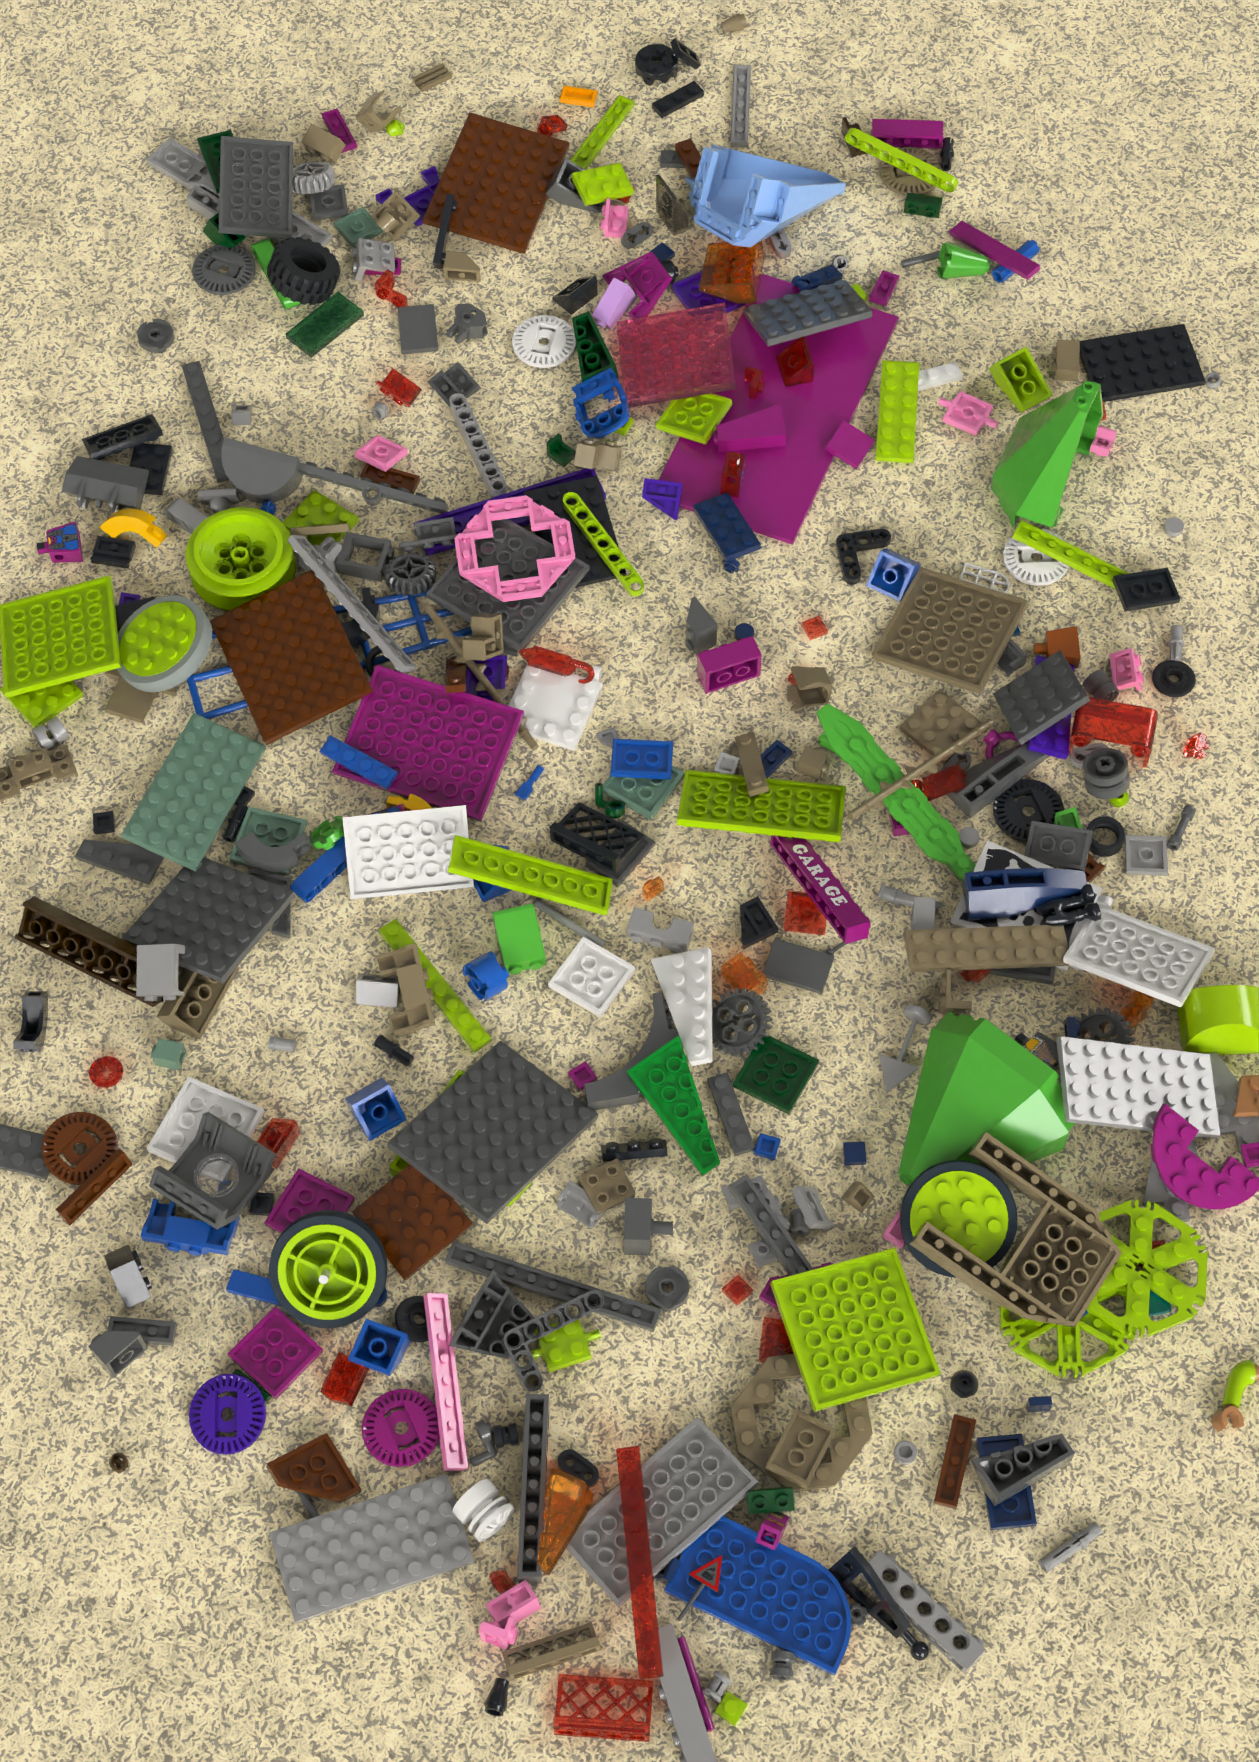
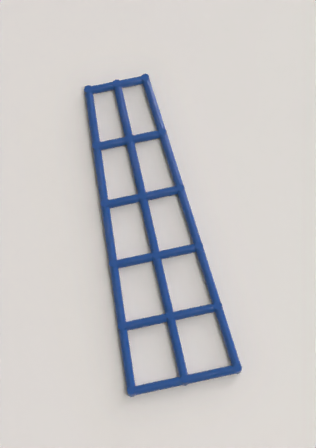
M420 592V595L413 594L412 597L411 595L404 597L403 594H394L375 598V603H379V605L403 600L409 601L413 614L412 618L382 625L387 632L412 625L417 626L422 642L402 648L407 655L449 642L446 638L438 640L436 638L429 640L424 622L431 621L432 619L428 614L421 615L416 601L418 597L427 596V592ZM343 605L333 607L336 614L348 612ZM447 609L436 611L440 618L454 615V613ZM470 626L452 633L455 637L468 636L472 634V629ZM212 631V639L217 638L215 632ZM368 640L361 644L365 659L371 650ZM384 655L375 657L373 667L390 661V659ZM366 660L360 662L362 668L366 669ZM230 665L192 674L187 679L196 714L206 719H212L248 707L246 701L242 700L205 713L203 711L196 682L232 673Z

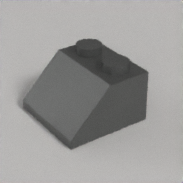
M693 597L686 620L685 644L690 651L693 650L697 655L716 645L717 623L698 599Z
M105 1331L102 1335L99 1334L94 1337L88 1346L96 1361L113 1379L148 1349L138 1331Z

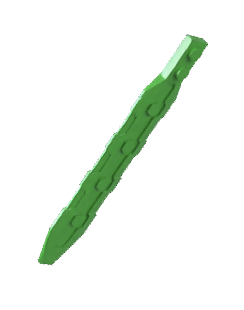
M826 704L816 712L830 747L844 762L850 765L870 792L876 795L881 791L879 785L881 781L892 784L904 776L899 765L886 755L874 741L875 738L859 721L830 704ZM911 783V789L900 788L883 799L891 816L904 826L915 839V843L929 858L947 865L961 882L965 873L974 871L976 864L963 851L959 833L946 818H942L927 801L928 798L919 788H916Z

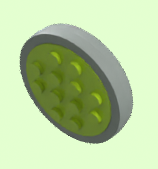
M178 595L159 597L141 606L126 620L118 633L121 668H117V671L126 682L144 692H161L184 682L199 668L211 646L212 627L207 615L195 602Z

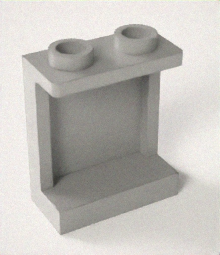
M137 945L136 996L144 997V1001H157V997H163V1000H176V996H184V992L178 990L179 954H185V945Z

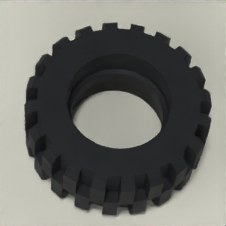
M290 237L280 241L275 246L267 267V276L271 285H274V289L280 292L283 297H288L291 301H297L303 305L307 303L315 305L323 303L331 297L341 270L335 255L330 253L327 247L324 248L320 243H315L308 238Z

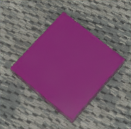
M843 420L825 447V450L854 469H857L875 440Z

